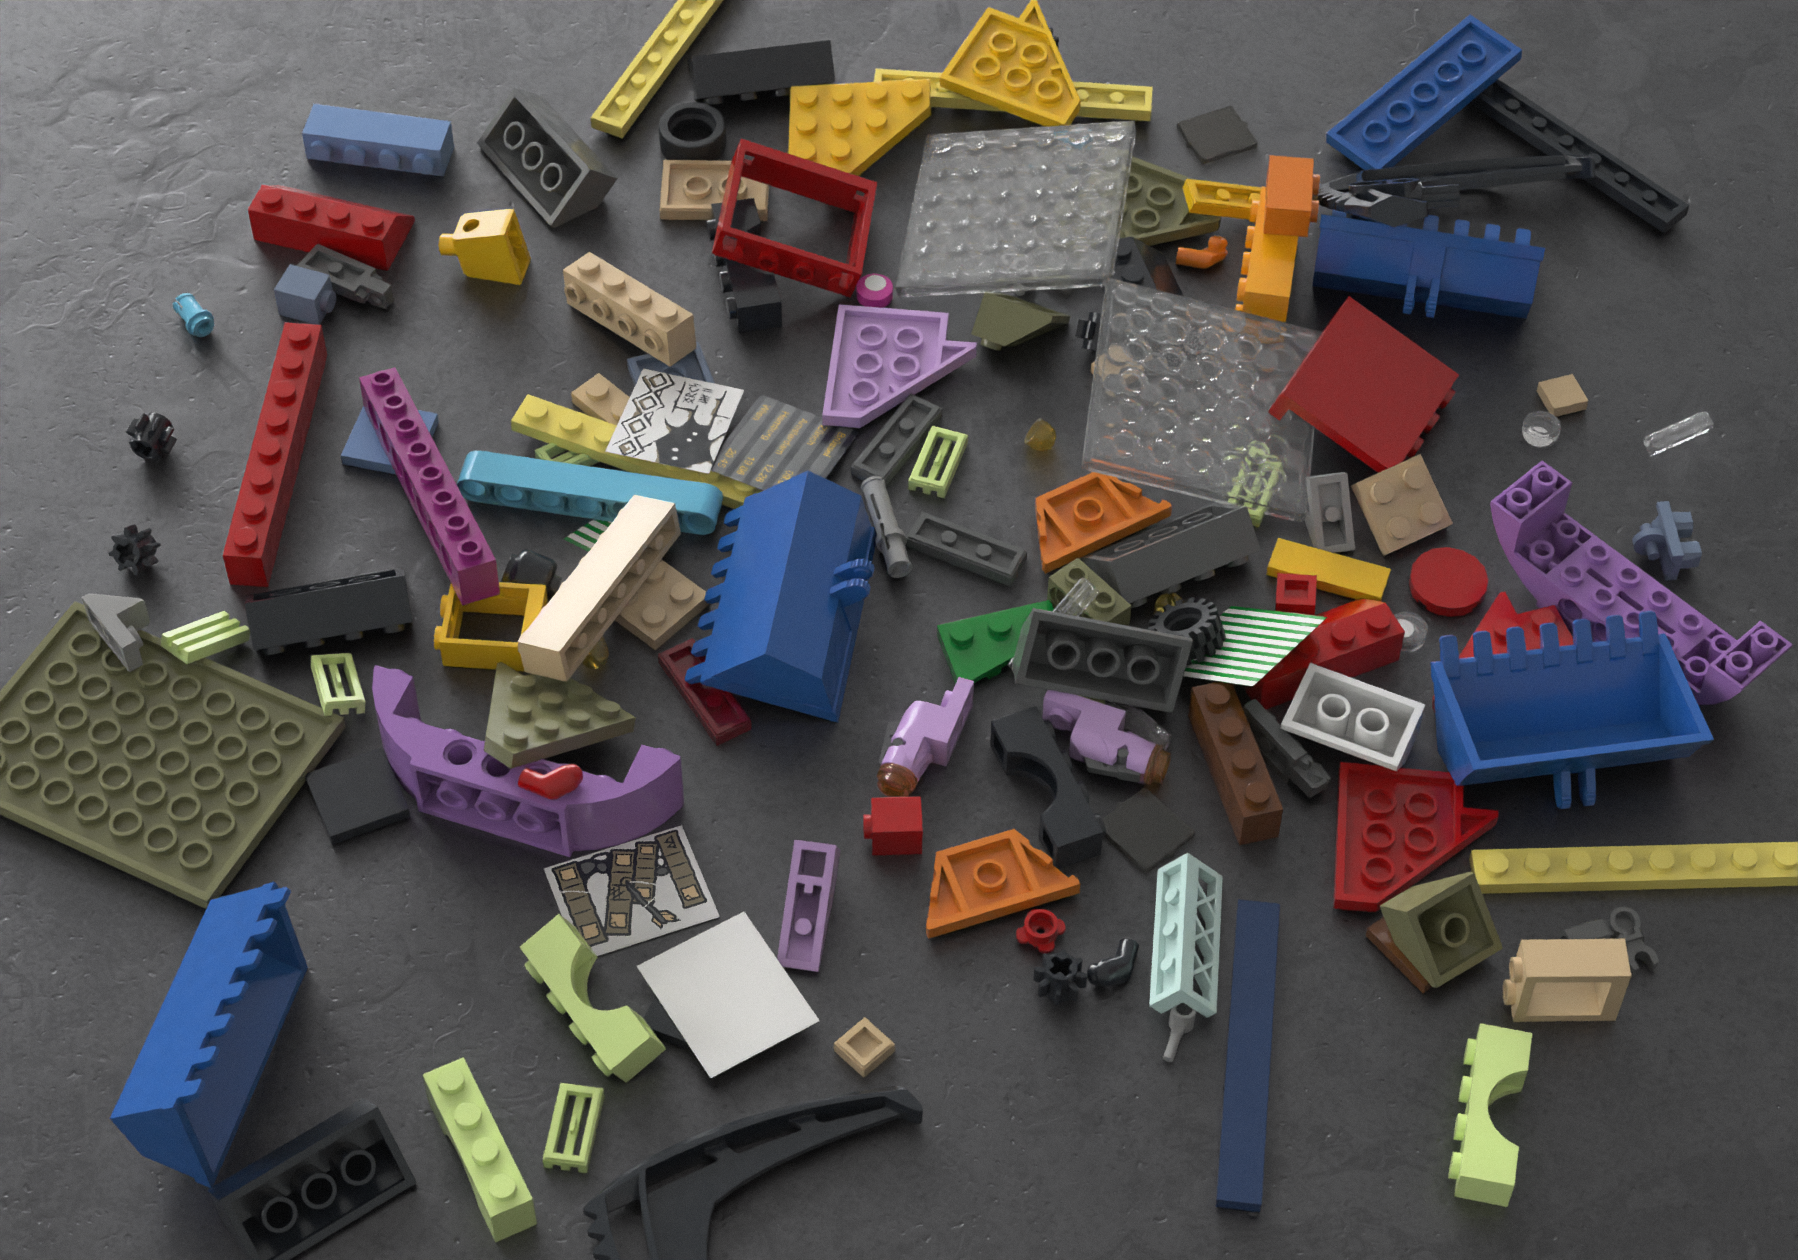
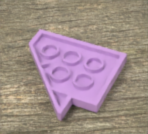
M839 304L822 414L823 425L863 427L905 401L910 393L915 395L975 358L977 343L946 340L949 313Z

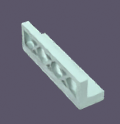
M1189 853L1159 868L1157 872L1149 1006L1162 1014L1181 1003H1185L1208 1018L1217 1013L1223 876ZM1198 878L1207 883V897L1198 882ZM1197 908L1206 923L1205 930L1197 917ZM1195 941L1204 957V966L1195 951ZM1193 976L1202 991V996L1193 991Z

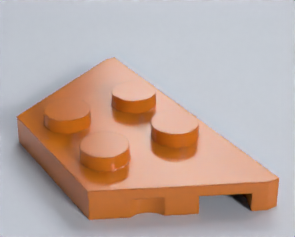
M1101 468L1036 497L1035 512L1043 572L1046 574L1072 562L1076 558H1081L1170 517L1172 505L1164 499L1157 503L1142 496L1141 488L1131 483L1122 482L1117 476Z
M1015 829L937 851L926 923V935L928 939L1079 894L1080 882L1074 875L1068 878L1054 867L1053 859L1042 850L1032 847L1029 840Z

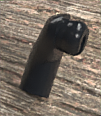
M1120 939L1115 957L1100 960L1098 963H1092L1088 967L1087 979L1093 986L1111 987L1127 982L1132 976L1139 944L1132 939Z

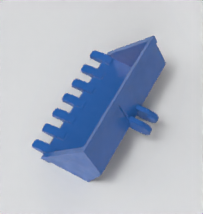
M1332 210V216L1321 214L1319 226L1321 232L1312 286L1404 300L1403 313L1411 314L1415 302L1426 303V317L1431 318L1435 316L1436 305L1527 318L1533 302L1540 262L1543 261L1545 252L1543 247L1530 246V230L1517 229L1515 243L1499 241V225L1487 224L1484 238L1468 236L1470 222L1467 220L1457 219L1454 232L1450 234L1437 232L1439 217L1433 215L1425 217L1423 229L1407 227V223L1391 227L1377 222L1346 218L1347 213Z
M805 471L760 493L746 497L743 506L725 515L724 524L727 527L738 525L737 531L722 537L719 540L717 549L721 552L732 551L730 557L715 563L712 567L711 575L715 578L725 577V581L708 589L704 600L708 604L719 603L718 609L702 615L699 619L698 627L701 630H713L710 636L693 644L691 654L695 657L706 656L705 662L687 670L685 681L689 684L700 682L705 686L838 723L864 599L870 593L871 587L868 584V580L874 574L875 567L872 561L877 534L875 528L871 527L861 495L811 471Z
M1653 611L1639 613V637L1625 638L1622 616H1607L1606 641L1592 642L1589 620H1574L1573 645L1559 646L1556 624L1544 623L1539 627L1540 649L1526 650L1524 630L1521 627H1511L1506 630L1507 653L1493 654L1489 632L1477 631L1473 634L1474 657L1460 659L1457 638L1454 635H1444L1439 639L1440 661L1431 662V678L1434 683L1437 751L1457 786L1553 774L1554 795L1557 807L1559 809H1567L1571 807L1570 774L1578 773L1580 800L1583 806L1594 805L1596 801L1595 769L1689 757L1702 745L1710 744L1714 740L1666 634H1658L1657 617Z
M275 882L210 900L110 1117V1120L142 1156L189 1175L197 1183L209 1188L213 1187L308 969L285 907L291 890L287 887L278 888Z

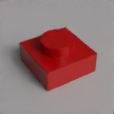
M1277 573L1275 611L1315 615L1317 575Z

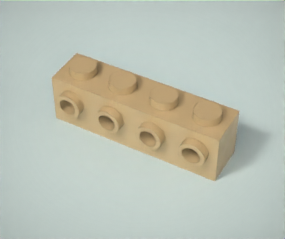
M588 252L563 269L564 291L567 297V304L671 367L696 349L693 314L591 252Z

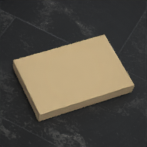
M664 160L660 219H712L711 204L723 202L731 161ZM741 176L737 200L754 198L760 221H767L769 185Z

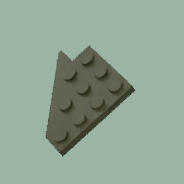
M1111 149L1050 237L1049 249L1076 260L1085 261L1096 258L1097 243L1132 236L1148 246L1218 231L1221 217L1189 213L1182 187L1186 179L1192 178Z
M499 662L496 667L484 752L512 769L634 731L636 717L621 709L619 704L608 701L593 692L591 687L580 684L572 678L565 682L535 674L524 676L503 662Z

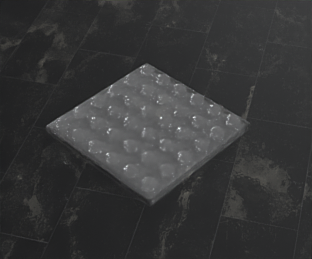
M1134 121L927 135L895 283L897 296L914 297L1112 286L1136 136Z
M1109 278L1104 291L1081 469L1222 504L1247 506V509L1259 510L1266 515L1302 523L1307 516L1308 509L1306 477H1310L1315 427L1290 409L1280 421L1269 414L1268 410L1322 332Z

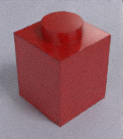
M921 797L871 798V814H863L864 839H872V855L922 854Z

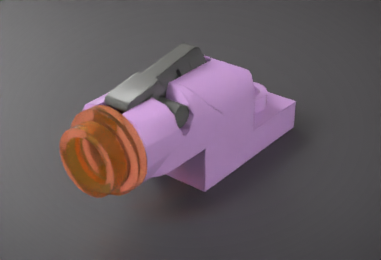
M958 677L953 691L947 690L945 692L941 706L924 701H914L905 711L901 720L892 721L887 724L879 759V770L877 772V786L883 794L888 797H907L909 793L915 790L921 775L931 762L947 766L973 706L974 681Z
M1047 690L1043 702L1042 718L1043 720L1048 719L1056 729L1072 732L1069 756L1085 763L1088 772L1117 777L1120 780L1143 785L1145 783L1150 785L1152 782L1162 784L1169 768L1171 753L1164 751L1163 746L1149 742L1132 732H1124L1126 711L1078 695Z

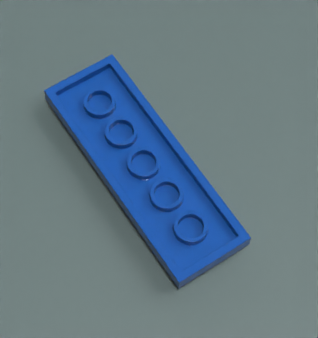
M1468 15L1326 133V143L1364 170L1393 167L1522 59V49L1472 15Z

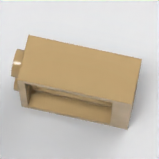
M1625 939L1521 940L1516 957L1510 958V979H1504L1503 1001L1505 1005H1511L1513 1022L1616 1021L1631 979Z

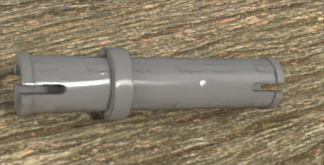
M880 476L869 477L863 481L861 489L864 492L870 516L876 530V547L879 552L883 553L888 574H891L893 578L904 577L912 570V563L905 548L907 543L906 535L898 526L885 480H882Z

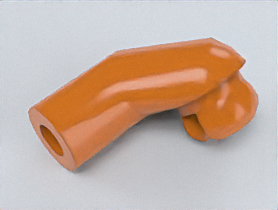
M1212 236L1208 241V247L1202 250L1179 247L1176 264L1201 269L1209 268L1226 258L1228 242L1224 237Z

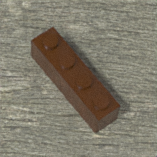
M1215 682L1192 687L1188 717L1239 846L1279 837L1283 807L1233 684Z

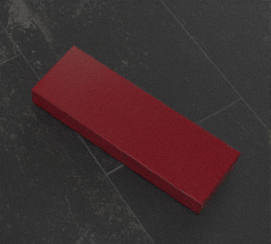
M691 638L659 653L658 662L710 738L718 746L752 730V723L732 693L702 685L700 682L689 684L685 681L687 670L705 662L706 656L695 657L691 654L693 644L695 643V640Z

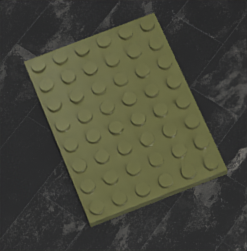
M74 601L0 691V815L207 909L210 900L221 896L305 783V775L314 771L346 728L344 717L332 713V716H324L322 708L210 659L202 658L186 664L161 646V638L141 629L137 632L143 642V646L139 648L143 665L129 672L90 624L84 605Z

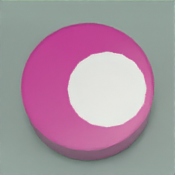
M868 274L863 276L857 283V300L862 306L883 308L893 299V284L884 275Z

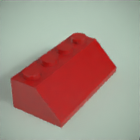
M262 184L248 208L254 240L304 252H310L319 244L373 268L385 271L389 270L415 222L414 216L281 185Z
M1361 598L1314 615L1327 618L1254 686L1242 685L1251 700L1256 699L1265 709L1293 700L1310 663L1352 678L1399 661L1405 631L1385 602Z

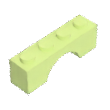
M560 914L555 916L520 946L523 953L529 959L524 964L525 968L539 984L545 981L551 990L546 995L547 998L562 1015L565 1012L569 1014L574 1021L569 1025V1028L582 1044H591L596 1051L592 1059L607 1077L614 1073L627 1083L666 1050L644 1018L626 1005L618 1009L604 1011L593 1009L588 998L587 982L597 955L577 928Z
M1480 1023L1476 1039H1467L1463 1064L1471 1065L1470 1077L1463 1075L1459 1092V1102L1466 1103L1465 1114L1458 1113L1454 1130V1140L1461 1141L1460 1153H1452L1449 1168V1178L1456 1179L1454 1197L1508 1207L1515 1185L1519 1147L1508 1141L1497 1131L1490 1119L1488 1107L1502 1096L1522 1091L1528 1072L1532 1033Z
M464 1057L422 1074L428 1102L444 1135L447 1134L461 1159L474 1191L478 1207L495 1242L537 1225L533 1198Z

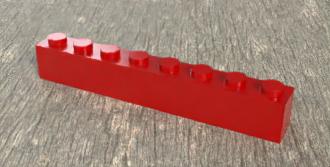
M284 323L223 551V559L230 585L269 587L327 359L322 325Z

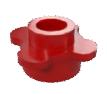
M1033 909L1027 913L1024 926L1017 929L1016 938L1021 944L1029 943L1037 947L1041 953H1051L1055 949V940L1065 932V923L1061 919H1057L1048 910ZM1037 930H1044L1045 932L1039 934Z

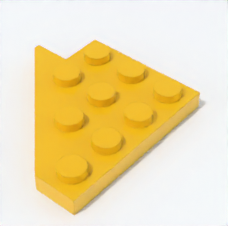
M1031 0L1019 18L988 7L939 77L940 87L1064 134L1080 111V98L1037 0Z
M930 79L792 86L788 154L859 176L931 116Z

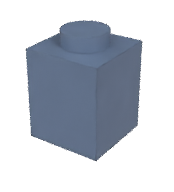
M291 264L274 289L279 315L315 325H320L327 312L330 313L333 310L336 302V293L333 291L330 275Z

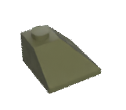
M984 292L971 335L982 338L981 345L1001 351L1002 346H1016L1069 323L1071 316L1005 293Z
M1472 872L1413 886L1380 905L1395 945L1432 987L1437 988L1503 949L1475 874Z

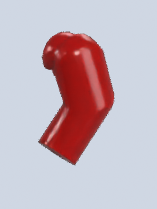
M575 764L562 765L545 775L525 768L519 776L518 787L549 800H556L578 788L583 780V772Z

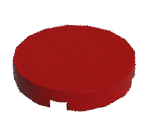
M1450 547L1435 548L1421 554L1413 563L1409 588L1412 597L1417 602L1420 600L1421 603L1425 604L1426 610L1447 617L1462 616L1472 612L1473 607L1484 601L1489 579L1485 567L1471 554Z

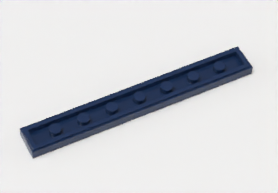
M1238 899L1216 1194V1207L1260 1212L1262 1206L1280 904L1240 899Z

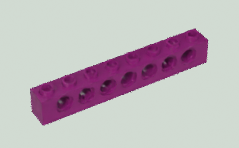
M394 367L359 377L364 409L461 604L466 605L500 594L496 559L398 371Z

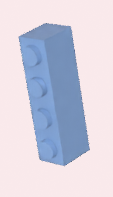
M313 104L302 132L307 159L444 176L454 149L451 121Z

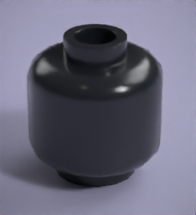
M525 549L518 556L515 554L511 555L501 582L546 585L547 597L552 599L558 591L562 577L555 575L557 563L553 559Z

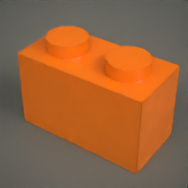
M1269 156L1263 234L1308 237L1310 222L1317 223L1319 201L1312 200V196L1318 197L1320 174H1313L1314 159Z

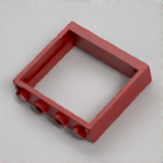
M741 138L731 161L712 254L851 298L862 274L877 182ZM744 156H752L753 160L745 159ZM741 176L854 212L846 264L732 228L731 224ZM860 191L865 194L864 196L856 195V192Z

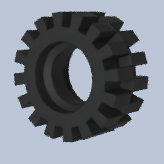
M1189 598L1187 603H1183L1182 599L1175 601L1176 606L1171 607L1168 604L1163 607L1164 612L1157 611L1154 614L1155 619H1150L1148 630L1192 638L1193 643L1186 666L1192 665V660L1197 659L1198 663L1204 661V655L1206 654L1213 656L1216 653L1215 648L1221 649L1223 646L1222 641L1226 638L1217 607H1215L1212 601L1208 603L1207 599L1201 598L1198 602L1196 598Z

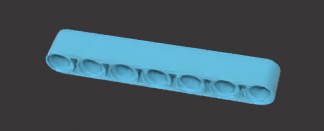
M472 451L466 455L457 482L463 498L473 502L609 522L615 520L619 511L626 506L634 495L675 503L681 532L698 535L710 534L715 530L724 497L719 488L707 483L486 451Z

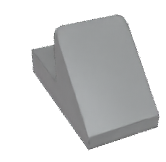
M1339 472L1306 477L1309 511L1303 512V518L1313 547L1332 553L1355 550L1348 474Z
M99 594L83 596L82 600L90 624L125 668L131 672L142 666L143 661L139 648L143 646V642L137 631L150 624L145 601L140 598Z

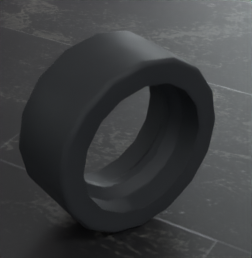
M688 102L671 107L662 115L659 122L661 152L667 160L716 161L723 154L726 147L724 117L717 109L704 103ZM687 128H700L712 133L708 138L694 142L682 141L673 136Z

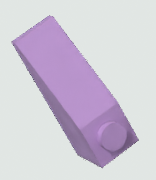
M794 840L777 960L782 967L819 972L840 857V849L836 845Z

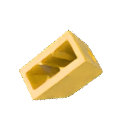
M514 209L464 214L460 217L454 234L443 233L439 238L440 254L457 256L463 273L466 276L510 284H522L531 257Z

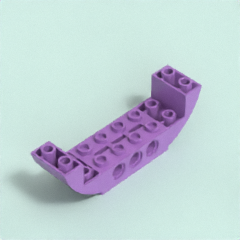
M1544 461L1539 462L1490 502L1493 524L1499 542L1516 574L1537 600V607L1544 608L1555 605L1568 630L1572 633L1574 620H1589L1592 642L1606 641L1607 616H1622L1625 638L1639 637V613L1644 611L1655 612L1658 634H1666L1698 705L1717 704L1730 700L1793 646L1792 643L1762 621H1759L1739 640H1736L1564 513L1572 482Z
M377 665L374 667L372 690L384 753L395 778L404 790L417 801L418 811L571 857L573 851L604 849L644 836L665 823L684 805L681 756L675 755L664 748L655 749L645 745H641L623 783L617 782L606 775L597 776L582 771L583 780L578 788L556 800H549L518 787V779L525 768L545 775L562 765L568 764H557L541 759L511 769L484 752L485 740H477L464 736L453 729L444 730L422 722L413 676L399 669H387Z

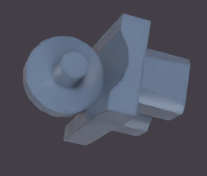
M1669 501L1657 502V518L1651 524L1644 523L1640 526L1641 531L1632 539L1633 548L1636 553L1647 555L1649 560L1659 558L1664 579L1677 580L1680 569L1698 567L1702 551L1699 542H1680L1679 539L1689 538L1692 535L1693 520L1691 513L1672 512Z

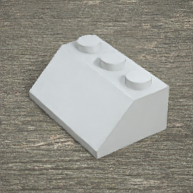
M1310 663L1281 723L1280 729L1398 771L1406 763L1419 734L1425 704Z

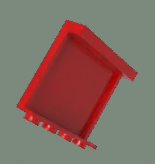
M1349 296L1330 320L1270 407L1268 413L1280 421L1290 409L1376 472L1380 473L1402 463L1406 456L1411 459L1424 442L1419 437L1422 431L1428 434L1440 418V415L1435 411L1438 407L1443 410L1456 393L1451 386L1459 374Z

